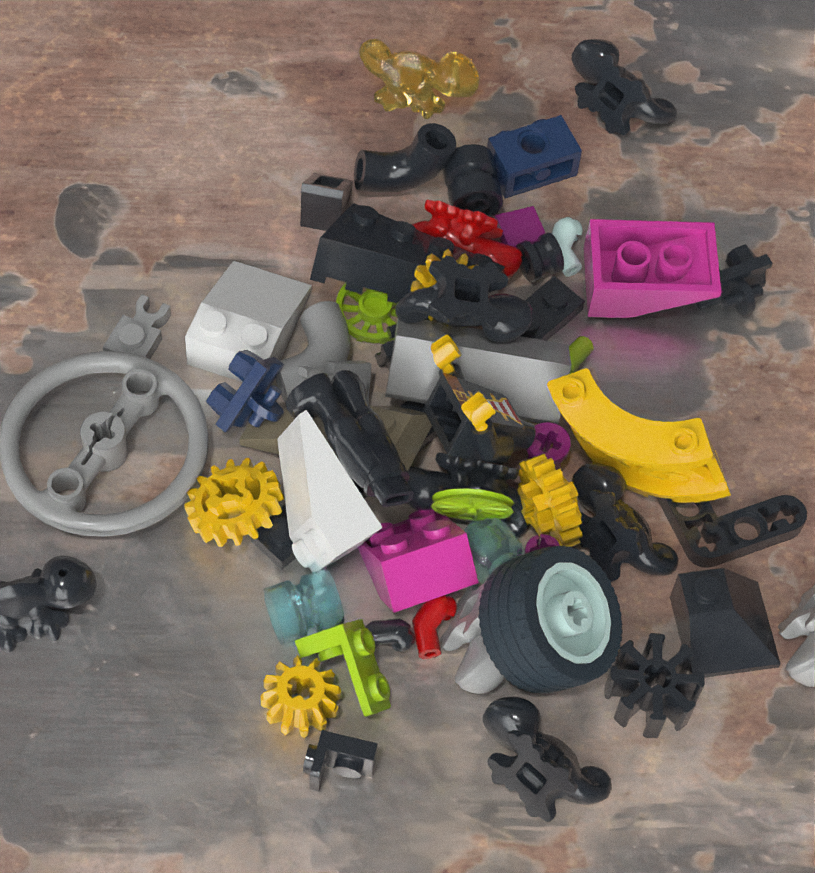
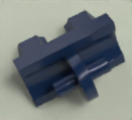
M249 350L236 353L229 364L228 370L243 381L241 386L236 391L226 382L219 383L206 400L207 404L220 416L215 425L224 432H228L232 426L244 427L247 421L257 428L260 427L264 419L273 422L279 421L284 411L276 401L282 391L271 384L284 364L275 357L262 359Z

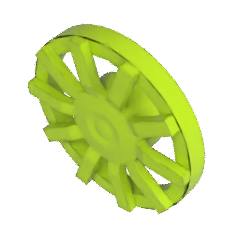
M345 283L337 295L336 303L339 304L342 313L343 311L358 312V315L348 320L343 313L349 335L356 338V341L385 344L388 341L394 340V338L390 339L387 332H384L382 324L386 323L388 326L396 324L390 318V316L397 317L395 309L392 308L396 304L388 302V296L383 292L365 288L366 291L360 296L356 292L345 290ZM349 295L358 302V305L343 304L345 297ZM362 320L365 322L361 330L353 326ZM371 325H375L377 333L368 332Z

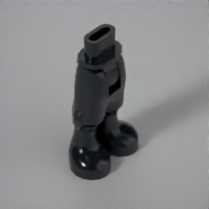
M342 370L337 372L330 381L327 374L319 373L304 380L295 387L286 401V407L291 416L295 419L300 413L307 410L312 419L319 417L322 420L328 441L341 464L351 478L360 487L364 488L368 496L377 497L383 507L402 505L414 497V492L407 483L410 478L409 473L401 462L399 453L383 421L370 408L366 399L367 390L357 374L350 370Z

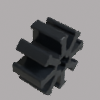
M651 633L642 654L633 646L634 642L632 640H628L620 647L614 666L610 669L604 687L606 699H610L611 696L621 697L614 715L615 721L620 726L626 727L629 719L640 709L646 712V727L643 732L645 738H658L666 718L675 725L674 729L676 731H680L686 726L705 685V675L703 672H698L697 675L686 674L695 654L688 645L682 644L679 652L669 661L662 659V645L665 635L660 633Z

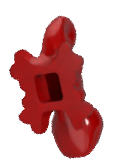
M427 199L425 210L432 215V219L412 224L419 231L434 237L446 238L457 247L490 257L493 262L505 266L503 273L508 279L521 266L523 254L520 249L491 240L500 238L503 230L497 228V219L489 217L482 212L462 210L439 200Z

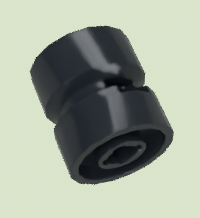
M478 144L457 147L449 162L442 169L445 184L448 188L449 204L462 210L479 211L489 217L494 216L503 207V196L500 183L496 180L497 170L491 150Z

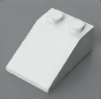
M233 261L201 302L185 336L187 365L243 382L228 370L229 364L239 351L249 350L262 359L275 357L280 361L312 291V285Z
M305 410L294 419L278 437L277 441L289 537L293 542L292 550L299 563L305 568L309 567L315 575L358 548L383 527L312 417Z

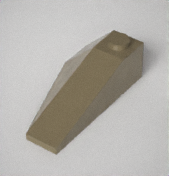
M370 406L383 421L399 453L401 462L408 471L432 427L426 413L398 406ZM282 408L284 413L277 422L264 419L259 428L249 423L239 438L240 446L279 455L277 439L294 421V418L287 408ZM319 417L313 419V421L323 434L324 438L330 445L324 431V424Z

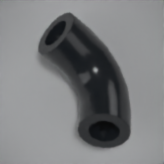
M428 123L419 129L411 145L402 150L394 152L360 150L354 166V185L356 190L400 192L425 184L434 179L449 162L456 149L457 142L455 136L443 125Z

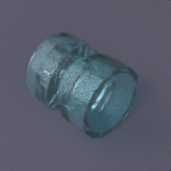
M326 568L301 576L298 585H294L288 580L263 589L267 612L275 635L281 645L306 637L310 628L320 632L343 624L345 621L338 590L330 572Z

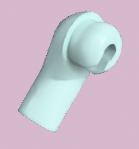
M570 217L560 219L554 224L552 234L557 239L563 253L564 269L562 272L566 277L575 275L582 268L581 262L571 247L573 242L578 240L576 235H582L583 228L578 220Z

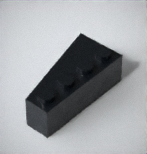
M353 203L320 237L310 280L325 284L326 277L347 282L345 290L362 294L363 287L386 293L388 296L387 301L397 304L401 298L411 292L412 282L417 280L414 276L416 267L419 265L426 266V258L431 253L440 260H442L443 253L447 249L451 251L452 257L455 260H458L462 254L466 253L468 256L466 267L479 265L484 268L487 263L493 262V260L484 254L472 253L457 247L446 238L434 237L419 231L408 222L396 221L381 215L370 206ZM493 262L497 266L498 271L503 273L505 266ZM498 290L490 292L488 296L497 294Z

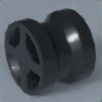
M544 233L538 237L537 241L532 243L525 240L516 245V248L520 249L523 254L520 270L529 282L539 280L546 272L556 274L564 269L563 253L552 233Z

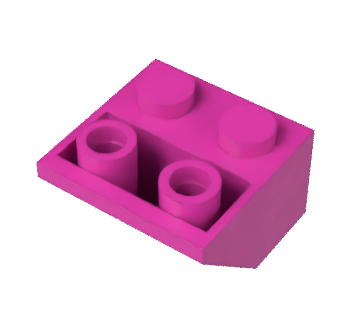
M433 509L426 511L417 510L408 516L409 519L395 524L388 522L380 523L383 528L358 547L380 599L394 613L479 583L467 533L449 518L436 513Z

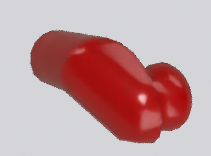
M443 595L424 602L413 617L412 625L419 658L432 659L441 654L437 627L442 620H450L451 616L454 617L457 612V603L452 596Z

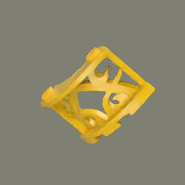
M587 368L556 378L547 383L556 406L570 425L583 451L592 463L605 464L617 469L626 481V489L645 497L652 495L672 499L673 502L678 503L703 502L731 496L718 454L714 450L701 418L662 422L632 415L616 406L602 393L594 381L590 370Z

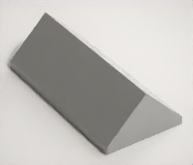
M397 318L385 397L426 404L440 378L439 371L441 370L435 364L430 348L432 343L449 334L462 355L451 363L460 366L466 381L506 396L521 420L535 423L550 422L559 424L561 413L550 394L547 383L570 374L571 360L567 344L521 336L506 343H497L490 341L481 329L447 326L434 321L430 322L429 320L407 324Z

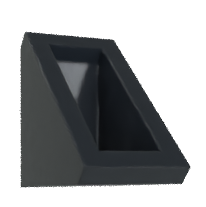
M313 173L302 183L300 226L327 231L347 210L353 180Z

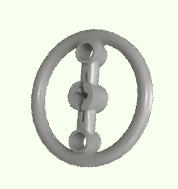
M99 351L83 353L63 359L45 368L19 390L7 408L0 428L1 467L7 484L16 499L31 514L44 523L62 531L83 536L107 537L128 534L164 519L188 497L187 491L195 488L198 483L196 478L202 476L208 454L206 417L199 400L191 388L176 373L162 364L146 357L126 352ZM103 372L126 374L122 380L123 394L109 412L91 414L83 421L80 428L82 449L68 468L54 471L48 478L47 489L43 491L37 490L24 472L19 451L21 431L33 407L44 395L71 379ZM137 391H146V392H147V393H145V394H143V395L133 394V393H135V392H137ZM163 394L169 395L181 410L189 435L188 452L184 465L177 477L162 493L139 507L111 514L82 513L81 511L86 504L85 491L100 471L115 470L125 462L128 456L126 435L139 417L150 415L157 409L160 396ZM65 489L76 490L70 495L58 494Z

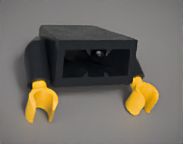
M449 334L432 343L430 349L435 364L441 369L439 371L440 378L423 410L447 454L454 457L504 464L508 462L516 447L528 449L535 439V426L532 423L522 421L509 399L503 394L465 380L460 366L451 363L462 355Z

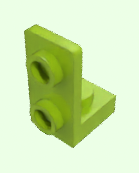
M363 619L343 623L295 640L300 658L318 654L319 660L322 662L344 654L365 717L391 707L389 701L390 687L386 677L379 670L374 655L375 641L371 632L365 627Z

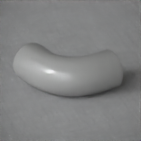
M323 301L316 303L306 309L301 315L300 322L307 336L308 346L302 353L280 360L284 366L275 378L278 388L282 391L281 396L285 403L291 391L301 382L308 379L298 375L299 366H309L325 372V361H347L351 347L346 320L339 304L336 302Z

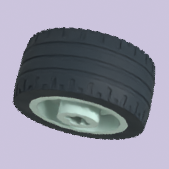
M570 546L546 547L512 558L497 567L490 574L491 576L487 578V582L483 586L484 589L479 600V627L481 628V637H483V643L486 646V651L489 653L491 661H493L496 669L498 668L500 674L504 675L507 681H510L511 684L516 685L519 689H524V691L549 693L584 685L601 677L611 668L621 646V635L623 633L622 614L617 600L618 597L615 594V589L612 587L610 579L607 578V574L603 572L601 566L595 560H592L589 555Z

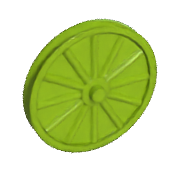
M449 489L437 492L432 496L434 503L431 505V508L436 513L450 518L469 521H494L508 518L513 514L511 508L514 505L513 500L503 494L492 491Z

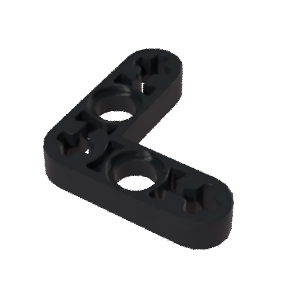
M790 495L777 496L717 517L709 501L693 502L698 507L699 513L688 517L677 511L676 502H673L672 499L656 497L686 556L693 564L703 568L714 567L791 540L799 535L807 520L805 505L801 500ZM779 511H782L784 516L792 515L794 517L792 523L789 524L786 519L775 521ZM773 522L770 529L768 530V523ZM738 523H749L757 530L758 537L752 540L743 539L737 535L734 526ZM703 524L701 532H699L698 527ZM701 535L707 544H715L713 552H710L706 546L698 547Z

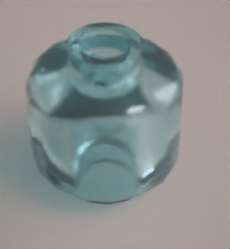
M497 518L474 521L464 529L467 533L478 582L484 584L495 567H499L512 558L524 554L525 550L522 542L504 522Z

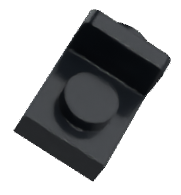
M322 730L318 746L309 744L304 760L303 773L310 774L309 789L319 791L326 766L333 768V771L338 775L347 778H360L361 775L372 777L376 763L378 743Z

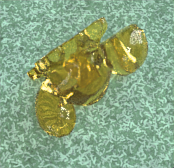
M368 39L360 46L359 54L364 66L373 75L382 79L385 84L382 89L374 93V102L381 104L385 111L390 112L396 108L410 107L413 112H420L422 117L428 120L434 113L440 114L445 109V102L436 96L432 89L438 90L449 97L456 98L473 96L478 89L480 81L478 70L471 59L462 53L448 52L436 62L428 56L415 51L401 50L391 54L389 47L378 39Z

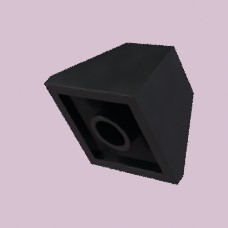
M725 568L678 574L670 595V601L681 645H688L695 653L688 669L689 674L697 675L698 672H703L706 678L779 668L781 664L757 581Z

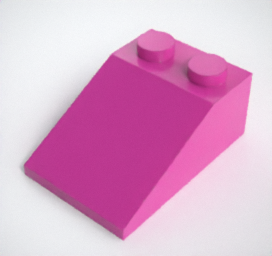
M590 219L583 247L587 317L631 318L720 297L721 282L714 222Z

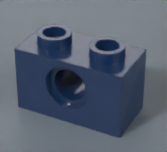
M562 115L547 120L540 119L531 125L515 130L501 131L495 136L489 137L487 148L491 150L494 156L497 170L496 180L500 183L504 199L577 176L582 150Z

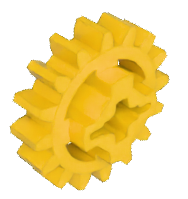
M545 454L521 462L519 464L521 468L519 470V477L522 482L518 483L517 491L521 497L523 508L521 512L527 525L531 524L539 537L540 534L554 537L560 546L573 547L580 544L579 538L583 534L578 525L582 524V514L577 501L579 495L573 482H568L564 478L561 469H555L553 459H547Z
M245 458L239 466L235 465L233 459H229L226 463V468L222 470L213 465L211 467L212 475L208 478L198 476L196 480L200 487L187 491L191 501L185 503L184 508L188 514L187 519L195 534L200 533L203 541L206 543L214 538L218 547H223L227 540L233 538L236 546L241 545L243 536L247 534L253 539L258 538L256 529L260 526L265 528L273 526L269 516L281 514L282 510L278 502L284 500V495L280 488L281 485L273 470L268 471L265 463L262 461L253 466L250 458Z

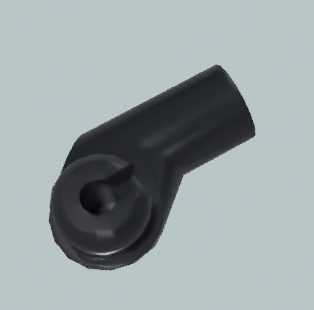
M401 618L375 620L365 626L374 638L375 648L380 644L391 643L394 650L403 652L415 643V634L410 631L411 625Z

